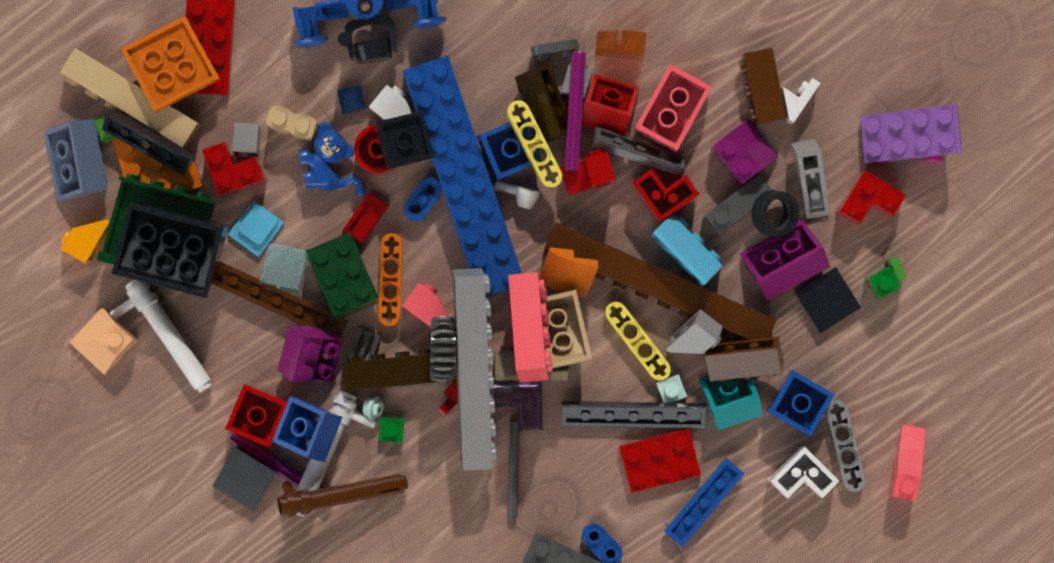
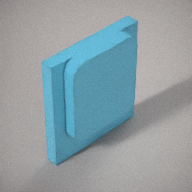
M253 200L228 235L260 257L284 222Z

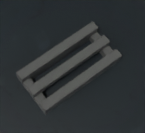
M358 328L348 357H354L360 337L363 334L365 339L358 356H361V359H363L371 337L374 338V342L367 359L371 360V355H375L381 336Z

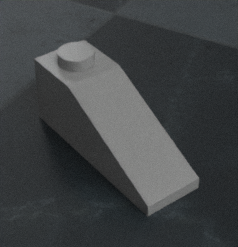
M815 139L792 143L794 166L806 219L830 214L822 154L819 145Z

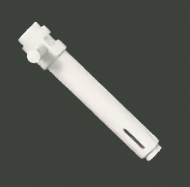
M137 280L128 283L125 288L128 291L126 294L130 299L110 312L111 316L116 320L136 307L146 317L194 390H198L201 393L212 385L210 377L158 302L159 298L156 293L151 292L149 289L150 284Z
M339 391L338 396L335 395L332 401L334 405L332 409L329 408V411L343 418L325 462L309 460L296 492L304 489L312 491L319 488L344 428L349 425L351 419L374 428L376 419H369L367 415L355 411L357 397L343 391ZM301 513L296 514L300 517H304V515H302Z

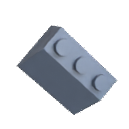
M94 119L69 121L44 131L57 202L95 195L108 190L107 178L102 163V153L98 142V131Z

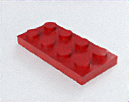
M186 0L185 17L220 79L193 94L229 96L235 1Z

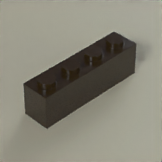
M430 349L419 350V355L410 356L409 351L396 352L393 358H386L385 354L371 355V360L362 361L361 356L347 357V362L342 363L345 392L438 382L432 381L430 378Z

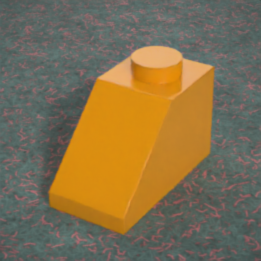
M102 220L72 228L71 231H67L61 240L63 245L60 249L81 262L90 265L106 238L110 221Z

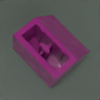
M289 326L277 370L291 382H332L344 338L311 326Z

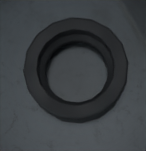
M770 190L760 194L754 201L752 221L760 233L775 237L786 236L797 225L799 207L796 199L791 194L784 191ZM778 199L783 205L784 215L781 223L773 228L768 223L767 210L771 202Z

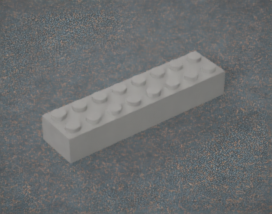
M482 268L454 269L453 292L456 322L461 463L463 471L492 469V462L497 461L494 441H491V438H496L495 423L493 418H490V414H495L493 395L489 394V390H494L492 371L488 369V366H493V355L491 347L487 345V342L492 341L490 323H487L486 317H491V306L489 299H486L485 293H490V281L488 275H484Z

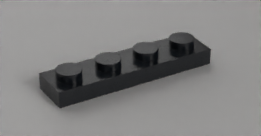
M110 108L106 113L102 127L103 131L183 176L189 172L194 158L193 153L113 108Z

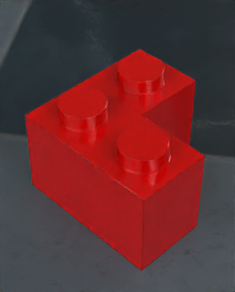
M225 142L202 150L216 192L220 197H225L267 182L260 161L256 156L235 163L229 145Z
M601 149L589 152L583 161H579L578 171H567L564 169V166L560 167L568 196L611 185L616 180L608 152L602 153Z
M653 169L643 174L631 184L658 224L700 195L687 175H684L666 188Z
M864 170L858 176L836 213L855 225L861 224L871 207L890 218L895 215L906 195Z

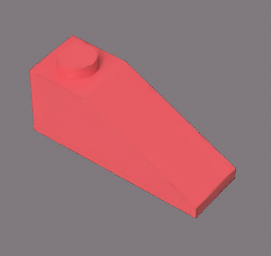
M427 282L424 286L418 283L402 305L429 327H431L433 317H449L440 298L435 295L438 290Z
M901 425L888 495L917 501L922 476L925 428Z

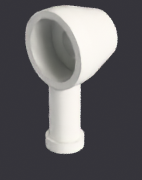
M497 180L495 183L494 191L516 195L517 206L532 209L540 195V191L534 188L517 186L502 182L501 180Z

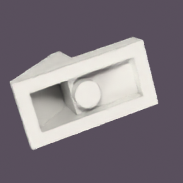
M814 78L809 82L804 81L796 92L800 95L799 97L782 87L781 93L786 121L789 125L795 122L820 85V82Z

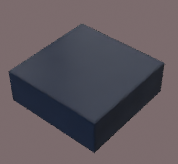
M360 85L337 90L342 114L366 109Z

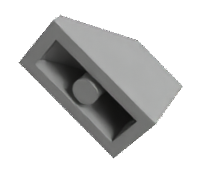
M700 309L671 335L666 350L669 353L703 354L709 348L713 349L718 345L721 340L720 333L723 326Z

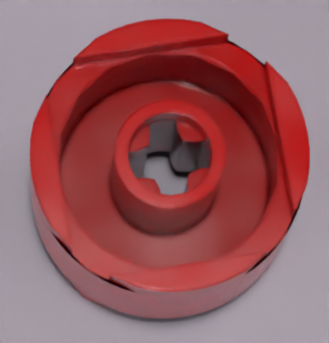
M375 125L366 127L358 134L355 140L354 154L357 162L365 171L373 175L381 176L393 172L397 168L387 170L383 154L374 155L376 152L374 147L376 145L381 147Z

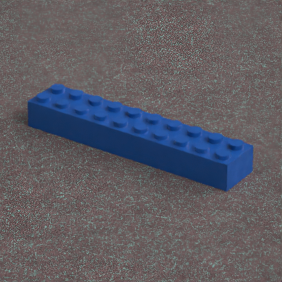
M447 55L402 70L416 112H423L435 157L432 160L469 269L482 268L484 275H488L490 293H485L486 298L510 290L508 275L522 274L449 57Z

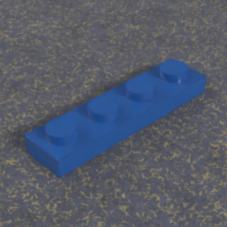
M725 457L665 528L664 532L683 547L745 473Z

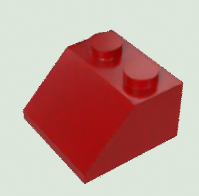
M594 74L583 106L582 125L594 129L599 127L625 136L640 88Z

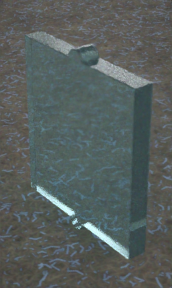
M269 243L259 283L276 286L277 289L285 288L298 291L306 262V251L291 248L290 245L282 246Z

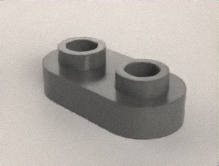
M571 39L531 47L532 58H537L538 62L551 60L553 55L561 54V58L571 57L572 52L579 50L578 40Z

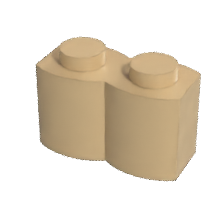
M272 106L266 120V124L274 131L281 134H292L296 138L308 142L314 141L319 128V124L311 116L300 113L293 114L289 109L281 106Z

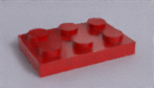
M689 428L619 446L631 493L701 475Z

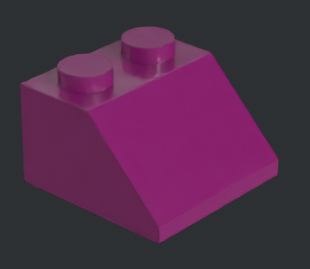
M749 119L711 148L740 186L778 157Z

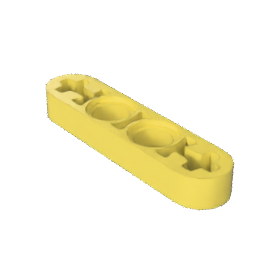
M519 100L510 103L506 110L507 117L539 181L545 187H556L562 180L561 170L528 105ZM515 105L518 108L522 107L524 109L521 113L523 120L527 118L530 120V122L522 124L519 128L516 124L521 122L519 116L512 115ZM527 126L535 130V137L532 140H526L522 135L523 129ZM537 148H542L546 152V158L543 162H537L533 157V152ZM550 161L552 166L547 167L551 173H556V177H554L555 182L546 181L544 178L547 176L545 168L540 171L538 166L546 165Z
M619 302L610 303L605 309L606 319L649 375L658 381L666 379L671 372L667 360L627 308ZM612 306L614 308L620 307L622 309L620 312L621 317L625 319L628 316L630 321L623 323L618 328L616 324L620 323L617 317H610L609 314L612 312L610 308ZM627 325H634L636 327L637 335L635 338L629 339L625 337L623 330ZM642 344H648L652 348V353L647 358L641 357L638 353V348ZM657 354L659 359L655 361L660 366L665 365V375H655L653 373L656 370L654 365L651 363L648 367L645 362L653 359Z

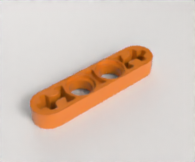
M388 233L382 238L380 252L378 317L380 322L388 327L395 326L401 317L403 241L400 236L394 233ZM391 237H394L395 242H399V245L394 247V255L399 254V259L394 257L384 258L385 253L390 255V248L385 246V243L389 242ZM389 261H394L398 265V271L393 275L387 274L384 270L385 264ZM388 285H393L397 289V295L393 299H388L384 296V288ZM383 301L389 303L397 301V307L392 306V313L396 314V318H393L391 323H387V319L383 318V313L388 311V306H383Z

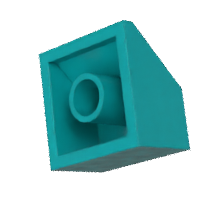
M709 376L699 379L718 431L763 415L760 398L752 379L736 378L725 382L718 380L710 381Z

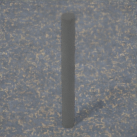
M510 421L508 517L511 518L518 517L520 421Z

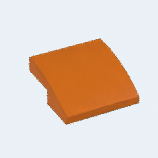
M550 247L539 278L544 280L546 286L563 293L576 290L578 297L586 298L598 270V260L575 258L574 250Z

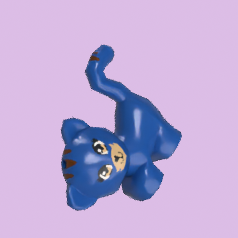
M328 122L322 123L319 126L318 135L313 141L314 153L311 155L310 151L306 149L298 150L301 165L309 167V171L303 173L306 188L332 191L354 184L356 185V195L363 197L366 187L362 178L353 174L339 179L330 168V164H335L342 159L352 157L354 155V147L348 144L338 131L333 130V127Z

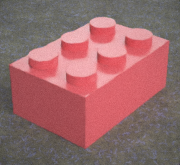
M669 64L634 131L676 153L712 87Z

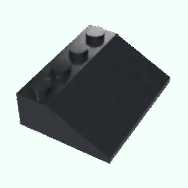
M130 202L112 274L207 298L223 250L228 226L139 202Z

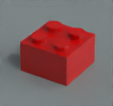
M243 384L225 429L269 448L273 447L275 442L272 440L288 401L249 384Z

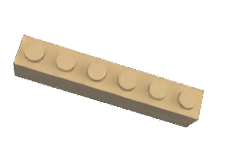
M74 48L60 73L66 76L65 82L75 88L78 84L86 88L84 93L95 100L101 97L107 101L105 103L106 107L113 108L116 111L119 109L127 113V117L138 123L140 121L148 129L163 135L184 149L188 148L201 127L199 123L171 106L155 113L142 88Z

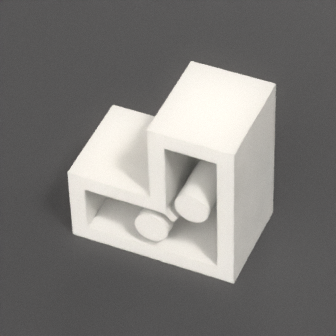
M800 446L768 479L786 498H789L803 483L818 497L823 498L839 482L804 446Z

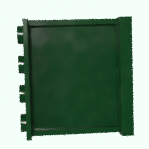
M127 173V177L119 176V180H121L103 250L99 251L97 260L114 265L130 202H139L212 221L216 202L210 200L211 195L197 192L195 196L187 194L188 189L174 186L172 190L164 188L165 183L151 179L149 184L141 182V177Z

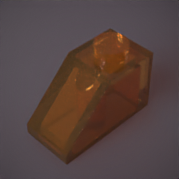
M628 30L598 31L595 55L643 60L646 32Z

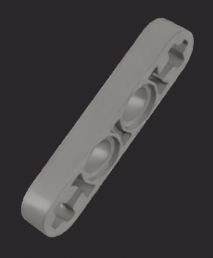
M832 400L825 411L842 483L847 490L858 492L865 485V476L849 411L843 401ZM834 404L842 407L843 411L839 413L840 420L846 419V423H838L833 426L832 421H837L836 415L830 413V410L834 409ZM840 427H845L849 432L848 438L844 441L836 438V430ZM848 450L852 451L855 457L854 461L851 464H844L841 459L842 454ZM858 467V470H853L854 476L860 478V481L856 483L857 487L854 488L853 485L848 484L851 474L849 471L845 473L844 468Z

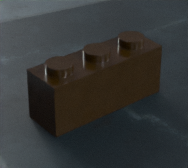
M550 65L535 67L514 77L523 102L528 105L546 142H553L566 136L568 113Z

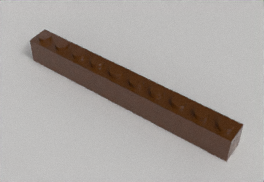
M555 222L544 247L546 251H549L550 247L574 250L575 258L598 260V270L595 278L604 281V278L607 277L614 281L612 285L626 290L627 287L636 290L634 295L648 300L649 297L658 300L656 304L670 310L672 306L680 310L678 314L690 319L701 309L723 326L722 329L724 331L722 334L736 339L737 336L746 340L769 338L777 321Z

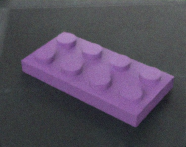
M957 104L861 116L865 164L963 153Z

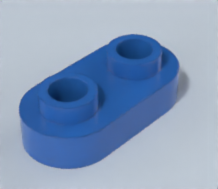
M426 178L422 180L406 201L404 213L408 219L415 222L421 221L434 207L442 195V186L437 179ZM429 186L435 188V192L432 195L426 193V189ZM415 205L421 207V211L418 214L412 212V208Z
M597 523L586 525L582 531V539L587 547L602 563H619L623 554L620 545L601 525ZM593 531L599 534L596 540H591L589 537ZM609 549L615 551V555L612 558L606 556V551Z

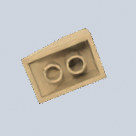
M576 290L547 296V301H543V303H546L549 315V324L545 325V327H548L550 333L551 348H547V351H550L553 369L592 360Z

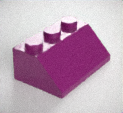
M803 220L797 222L792 232L786 236H772L740 253L755 284L767 301L831 267L823 246Z

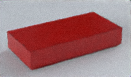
M369 192L342 231L346 234L350 232L353 239L362 245L389 205Z

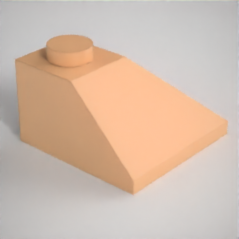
M102 307L69 343L106 375L138 339Z

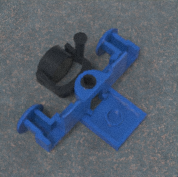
M327 0L315 2V6L293 7L294 20L300 35V40L293 42V44L299 48H311L326 43L329 37H320L318 23L349 18V11L358 19L352 20L345 25V32L339 34L338 42L341 46L348 48L350 60H357L358 64L374 63L393 58L392 51L393 53H398L392 19L385 15H377L381 11L384 1L386 11L417 7L419 20L412 22V26L416 28L439 26L446 22L447 17H438L436 6L438 0ZM364 4L370 5L367 12L362 10ZM369 25H384L389 28L390 39L377 38L355 43L353 47L351 35L356 29Z

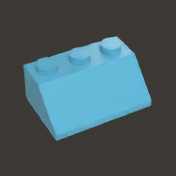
M672 214L650 236L699 286H703L723 266L720 263L722 259L714 250L709 252L703 246L705 241L696 232L692 235L687 230L688 224L681 216L675 217Z

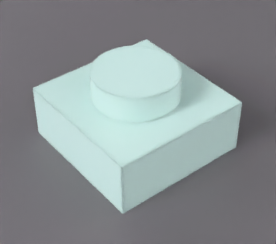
M679 374L656 383L663 403H672L687 397Z

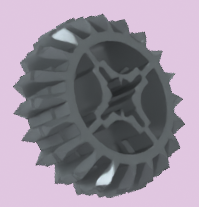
M433 317L430 328V378L432 381L438 382L452 381L455 377L456 322L453 317Z

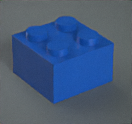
M522 117L520 118L521 122L516 123L518 128L526 123V120H523ZM510 122L476 136L494 180H499L532 166ZM528 126L525 127L522 131L524 139L532 140L533 137ZM538 149L533 152V157L537 162H542Z
M789 370L766 412L803 434L812 436L835 394L794 370Z
M290 396L272 441L306 458L325 462L343 417L309 401Z

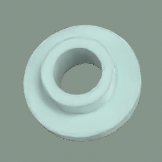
M375 395L366 398L363 405V414L367 415L369 419L374 420L382 414L384 404L381 397Z

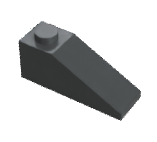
M759 174L704 215L703 218L716 236H718L750 212L754 201L760 194L772 189L761 174Z

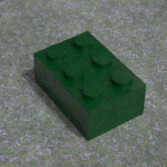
M350 232L305 250L307 261L334 322L379 303L378 294Z

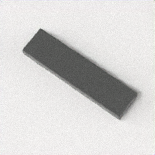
M596 127L593 132L594 148L681 177L685 172V156L599 127Z

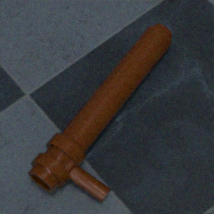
M395 474L312 491L304 489L295 492L289 481H285L282 484L285 493L277 498L278 510L281 516H287L288 518L296 516L297 513L302 515L310 514L312 510L403 493L404 490L408 489V481L405 475Z

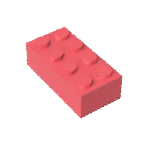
M538 272L508 275L515 366L519 381L549 380V372H553V363L550 351H547V348H551V339L548 327H545V325L549 324L546 303H543V301H547L545 282L540 280Z

